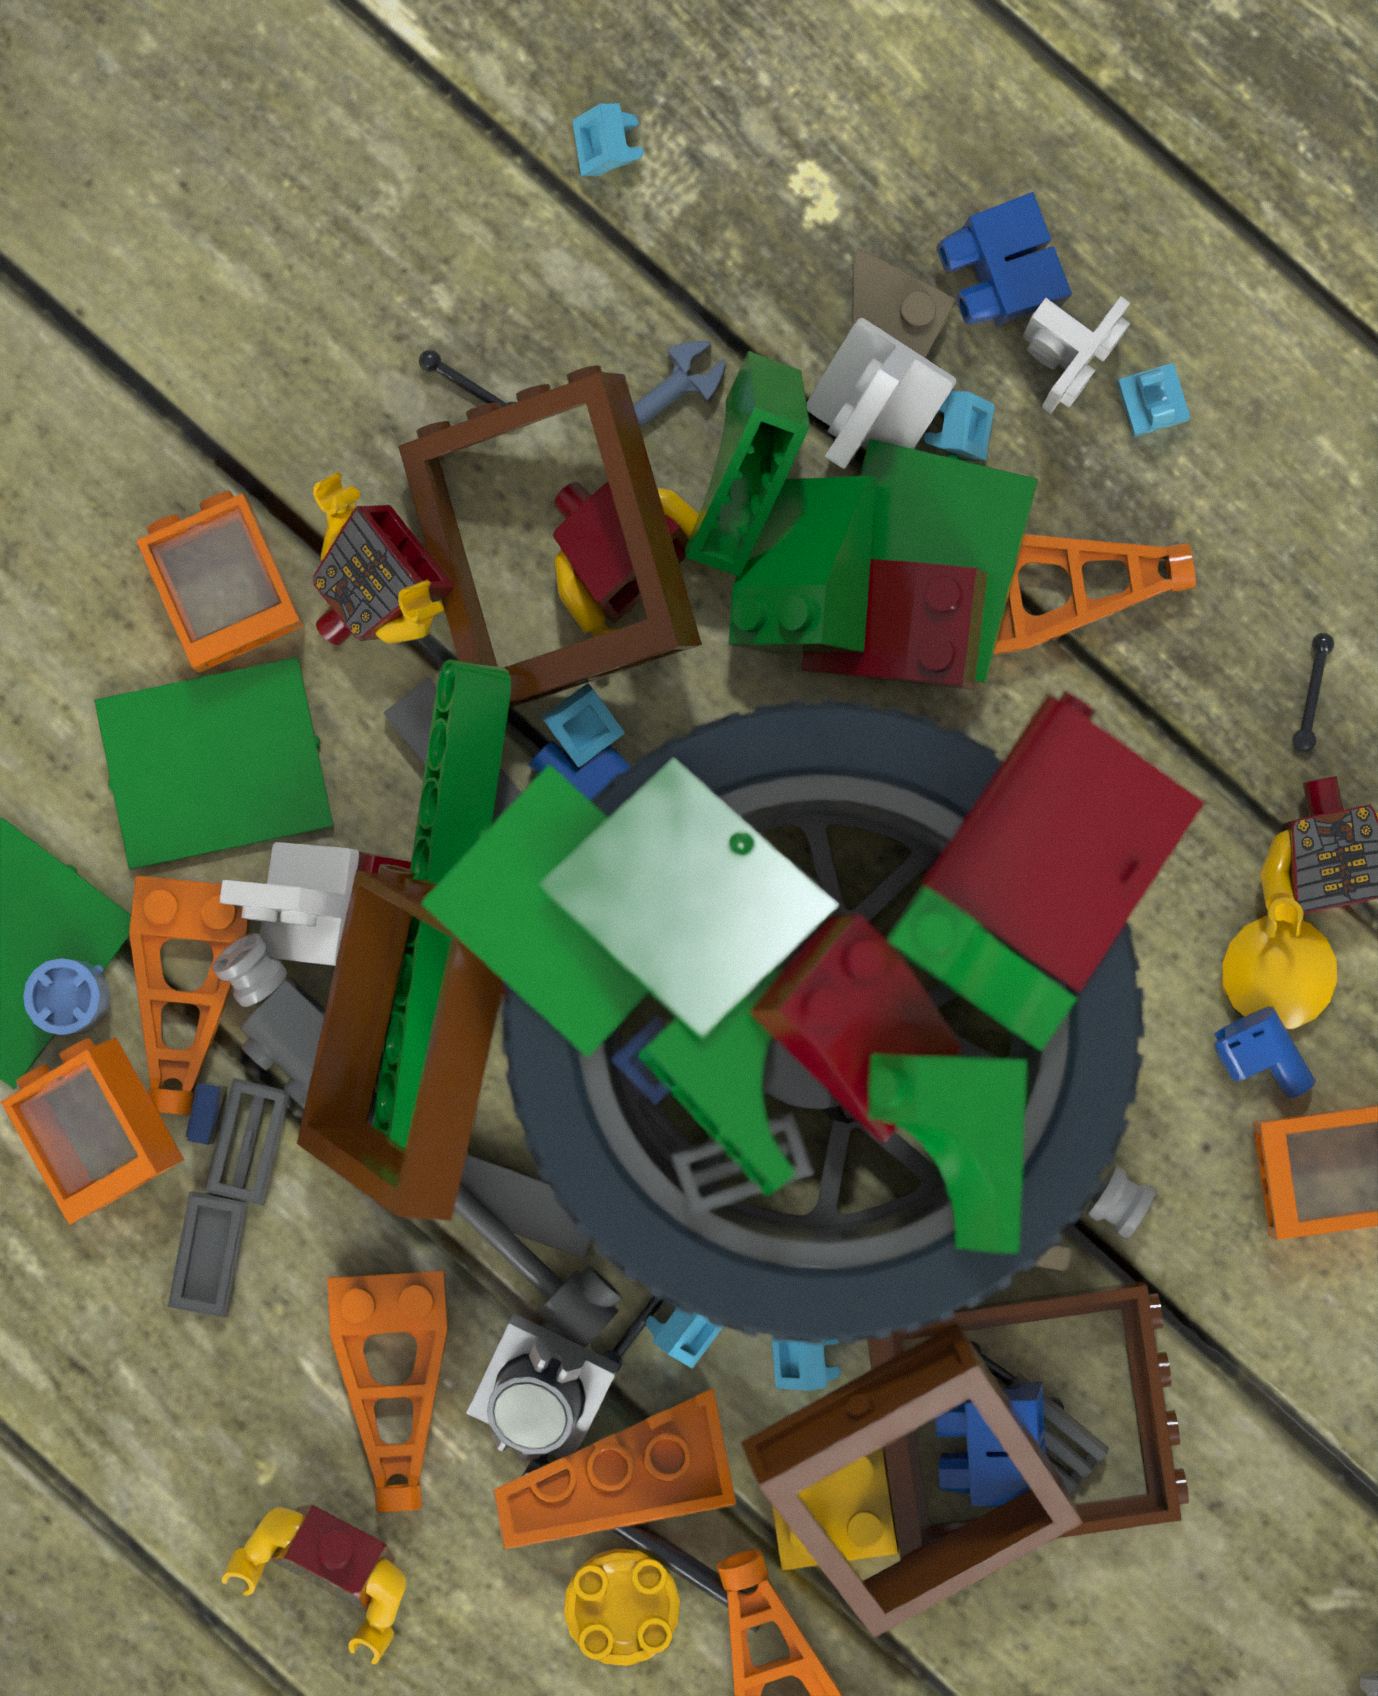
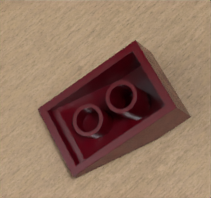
M871 559L864 652L803 653L801 670L974 690L988 574L972 567Z
M860 914L828 918L749 1011L880 1142H886L898 1126L881 1120L868 1119L871 1054L955 1057L963 1048L905 960Z

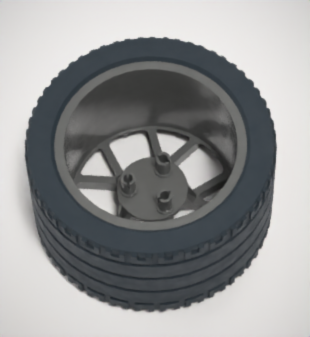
M822 700L821 704H806V701H793L786 704L756 707L755 712L741 715L739 711L726 715V717L692 728V732L680 738L676 735L635 760V765L623 774L621 772L618 773L590 801L607 817H611L671 759L675 758L757 833L783 826H796L802 829L809 842L819 888L837 904V911L831 917L860 914L869 922L921 872L932 868L1002 763V760L995 756L996 750L986 744L982 745L978 741L966 736L965 733L955 728H952L951 731L945 730L937 726V721L933 719L922 718L903 712L900 709L889 707L887 711L872 709V704L858 702L857 704L836 702V700ZM833 824L874 832L908 846L911 851L910 856L853 910H848L844 907L826 830L828 826ZM1129 922L1125 923L1080 992L1066 985L992 933L993 937L1002 945L1075 996L1077 1000L1042 1051H1039L1011 1032L1010 1053L1006 1058H1000L953 1033L963 1047L956 1057L1027 1060L1019 1253H994L957 1249L951 1199L938 1166L926 1159L895 1131L886 1142H880L772 1035L767 1045L763 1062L762 1092L765 1091L772 1097L793 1106L823 1109L833 1119L816 1207L806 1215L781 1213L760 1208L741 1200L692 1215L672 1157L674 1153L660 1139L640 1106V1100L645 1095L611 1061L622 1049L620 1024L587 1058L504 981L503 988H506L505 1004H502L501 1015L503 1055H507L508 1071H505L514 1105L517 1121L520 1120L526 1134L523 1136V1139L538 1167L539 1174L544 1182L548 1181L555 1193L554 1199L560 1208H563L582 1236L588 1235L597 1245L596 1250L623 1272L622 1274L633 1282L638 1280L649 1287L648 1292L680 1308L679 1310L691 1316L695 1312L708 1318V1323L719 1327L723 1326L754 1337L757 1336V1333L773 1335V1340L783 1342L788 1340L809 1342V1344H823L824 1339H839L840 1344L873 1338H876V1340L888 1338L891 1331L905 1329L907 1333L921 1329L920 1327L954 1317L953 1311L966 1304L971 1309L982 1303L983 1299L991 1296L999 1289L1003 1290L1013 1283L1010 1277L1021 1269H1024L1026 1272L1031 1269L1051 1246L1054 1247L1063 1238L1059 1233L1069 1221L1075 1224L1081 1216L1083 1208L1101 1186L1102 1182L1098 1178L1105 1165L1111 1167L1122 1135L1126 1133L1129 1120L1124 1119L1128 1104H1135L1139 1069H1142L1143 1055L1138 1054L1139 1038H1145L1142 1005L1144 993L1143 987L1137 988L1136 971H1141L1131 938L1133 934ZM813 934L785 960L788 964L803 948V946L808 942V940L813 936ZM941 983L926 992L936 1008L958 996ZM854 1127H859L920 1179L919 1187L885 1204L858 1212L841 1214L837 1210V1202L850 1131ZM710 1135V1137H709V1139H708V1142L714 1140V1139L711 1137V1135ZM725 1151L700 1159L697 1167L690 1169L692 1174L718 1166ZM716 1180L697 1186L700 1198L721 1191L716 1184Z

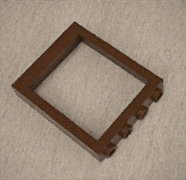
M599 365L581 368L567 374L568 384L551 389L549 384H543L521 390L516 393L518 402L501 408L499 403H489L472 408L466 412L468 420L451 426L450 421H442L423 426L416 430L418 439L398 446L428 553L454 585L450 593L441 600L458 660L498 667L439 458L585 404L587 405L648 619L504 667L509 671L511 677L509 709L702 645L625 374L602 372Z
M382 864L378 873L356 870L297 1145L397 1217L452 1221L502 997L504 980L421 904L437 884L414 879V871L399 866ZM413 915L452 937V942L405 1149L366 1121L411 916Z
M1141 1281L980 1304L971 1309L968 1306L961 1307L953 1311L954 1317L942 1322L940 1320L909 1333L905 1329L891 1331L888 1338L867 1340L872 1370L904 1352L903 1340L933 1336L958 1322L963 1331L1121 1309L1148 1493L1074 1504L1083 1524L1057 1538L1182 1521L1180 1505L1189 1503L1188 1486L1184 1469H1174L1171 1446L1180 1445V1432L1175 1410H1165L1162 1389L1172 1385L1170 1365L1166 1352L1157 1353L1154 1329L1163 1328L1161 1305L1158 1294H1148L1147 1285ZM916 1428L882 1446L900 1560L977 1519L929 1524Z
M958 1322L741 1441L759 1488L874 1638L1083 1524L1061 1477ZM970 1398L1031 1489L863 1581L798 1493Z

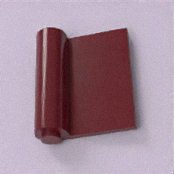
M1064 691L1060 699L1046 695L920 886L922 888H929L1066 985L1080 992L1206 802L1091 721L1096 714V710L1075 695Z

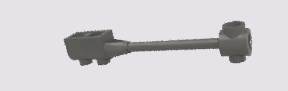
M285 979L241 1027V1030L249 1037L241 1047L263 1069L267 1070L275 1062L287 1073L291 1079L283 1088L298 1104L305 1108L326 1010L294 979ZM373 1090L366 1121L372 1126L377 1092ZM460 1183L454 1210L548 1299L536 1312L544 1320L540 1326L586 1347L618 1313L619 1310L615 1306L623 1298L621 1294L591 1266H588L581 1274L576 1270L563 1282Z

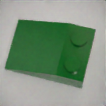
M850 476L785 479L740 577H736L733 584L729 645L769 653L864 652L876 477Z

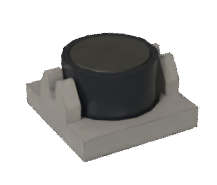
M513 1313L466 1414L489 1424L493 1429L492 1437L497 1450L503 1452L509 1446L519 1450V1460L522 1462L539 1458L541 1454L545 1453L563 1458L579 1450L620 1364Z

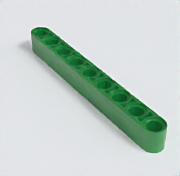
M451 659L447 660L442 666L435 694L410 870L415 872L414 879L438 885L480 839V832L486 827L490 828L492 825L511 695V677L509 671L505 668ZM413 915L411 916L386 1030L373 1119V1127L405 1149L452 942V937Z

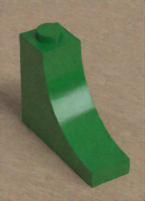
M751 351L747 352L726 398V413L721 444L703 505L685 547L686 558L738 577L741 576L810 428L801 370Z
M927 887L916 893L885 939L903 958L1039 1051L1043 1050L1077 1000L1075 996L1002 945L986 932L980 923Z
M786 961L776 969V973L772 978L765 979L703 1040L698 1038L677 1018L637 1055L766 1197L778 1191L796 1172L785 1160L776 1145L764 1111L762 1069L771 1034L749 1011L787 967L788 963Z
M871 1054L868 1119L881 1120L904 1129L915 1137L932 1156L943 1176L951 1199L955 1222L956 1248L994 1253H1019L1027 1060Z

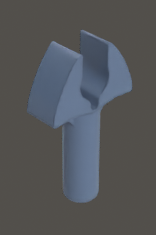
M688 342L668 350V356L675 362L673 374L634 404L640 427L646 425L686 392L700 393L706 403L713 398L724 374L725 359L720 361L705 375L693 374L692 376H687L690 373L692 361L711 348V342Z

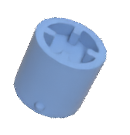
M60 958L46 961L34 969L26 981L23 995L26 1012L33 1023L48 1033L59 1035L85 1033L100 1024L108 1012L111 997L108 982L102 975L103 967L100 965L92 966L84 961Z

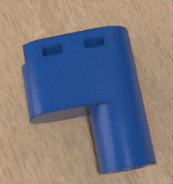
M554 741L546 745L528 765L537 775L548 764L552 765L588 800L593 796L595 797L618 773L621 772L623 774L632 768L611 745L592 757L582 768H578L573 760Z
M1274 1007L1262 1008L1224 1026L1214 1033L1217 1039L1214 1042L1216 1046L1215 1051L1233 1081L1246 1079L1269 1068L1286 1098L1302 1095L1311 1089L1316 1082Z

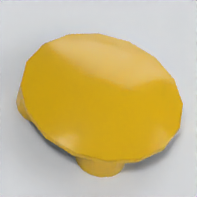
M1263 916L1245 925L1230 941L1222 962L1221 987L1224 994L1228 996L1233 1008L1243 1017L1265 1007H1274L1285 1028L1295 1029L1315 1020L1330 1003L1338 981L1336 957L1327 938L1311 923L1303 920L1300 935L1294 936V928L1291 923L1279 920L1277 921L1275 937H1269L1265 932L1267 916Z
M615 1548L595 1554L576 1570L566 1589L564 1616L570 1636L579 1645L580 1650L585 1656L599 1660L604 1664L628 1666L648 1660L669 1646L672 1634L678 1625L680 1598L674 1578L659 1561L640 1550Z

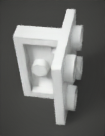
M1120 296L1093 333L1047 298L1044 299L1032 315L1022 336L1023 339L1030 343L1027 351L1035 359L1051 369H1055L1058 364L1066 369L1042 405L1044 410L1051 414L1059 402L1068 408L1074 403L1096 371L1088 365L1091 359L1096 356L1104 362L1130 325L1122 317L1130 305L1129 301Z
M859 318L806 403L807 411L828 424L830 428L827 432L836 437L825 457L845 469L861 446L867 450L869 439L914 449L955 386L956 379L866 319Z
M275 842L272 846L267 884L223 880L219 903L243 907L241 918L261 921L259 935L266 942V953L271 959L335 966L354 877L358 867L359 852L355 849Z

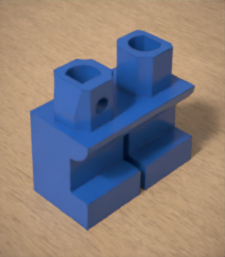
M1034 192L970 216L960 230L942 239L936 246L939 258L947 274L973 266L977 276L978 285L960 290L956 295L957 305L965 324L985 322L993 319L995 326L998 327L1015 318L1035 313L1045 298L1060 308L1072 295L1054 246L1046 248L1051 242V237Z
M1029 1382L1019 1384L1017 1388L1002 1389L1046 1455L1045 1439H1043L1045 1435L1043 1382ZM970 1398L935 1417L938 1437H967L968 1453H941L938 1468L940 1490L970 1493L971 1505L999 1507L1031 1489Z

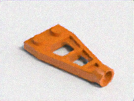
M1024 534L993 655L1029 650L1170 590L1171 592L1195 589V568L1189 543L1160 547ZM1163 559H1165L1167 579L1162 578L1158 573V564ZM1116 560L1126 566L1129 585L1123 592L1099 599H1090L1086 596L1082 574L1084 563L1088 561ZM1028 563L1051 564L1063 568L1070 579L1071 596L1063 606L1039 616L1028 614L1022 605L1018 580L1019 570Z
M135 876L129 935L150 1079L148 1095L160 1113L190 1115L196 1086L233 987L229 981L220 980L213 972L212 966L218 956L228 946L249 934L250 919L241 918L243 907L219 903L222 884ZM170 939L204 941L211 946L214 954L207 978L200 988L191 992L177 991L166 983L161 962V948L165 942ZM170 1002L193 1004L200 1010L194 1042L189 1048L184 1050L171 1049L162 1040V1008ZM168 1079H177L183 1084L182 1091L163 1089V1083Z
M445 1270L327 1278L330 1337L376 1485L374 1487L376 1512H400L421 1509L422 1491L421 1484L419 1483L449 1329ZM406 1332L411 1334L417 1342V1353L413 1373L410 1378L402 1384L383 1385L377 1382L370 1373L364 1353V1344L367 1338L373 1334ZM407 1397L413 1403L411 1436L404 1443L388 1444L379 1436L374 1410L375 1403L378 1399ZM394 1474H402L408 1479V1483L387 1485L389 1477Z
M746 1550L720 1561L717 1564V1569L724 1590L727 1591L734 1696H761L762 1689L766 1683L790 1675L800 1679L811 1696H844L770 1581L762 1552L760 1550ZM758 1584L757 1588L751 1593L745 1594L738 1591ZM773 1621L779 1626L790 1649V1654L787 1657L755 1666L751 1661L747 1632L751 1627Z

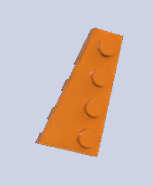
M714 1388L494 1489L493 1496L503 1550L734 1506L736 1499Z

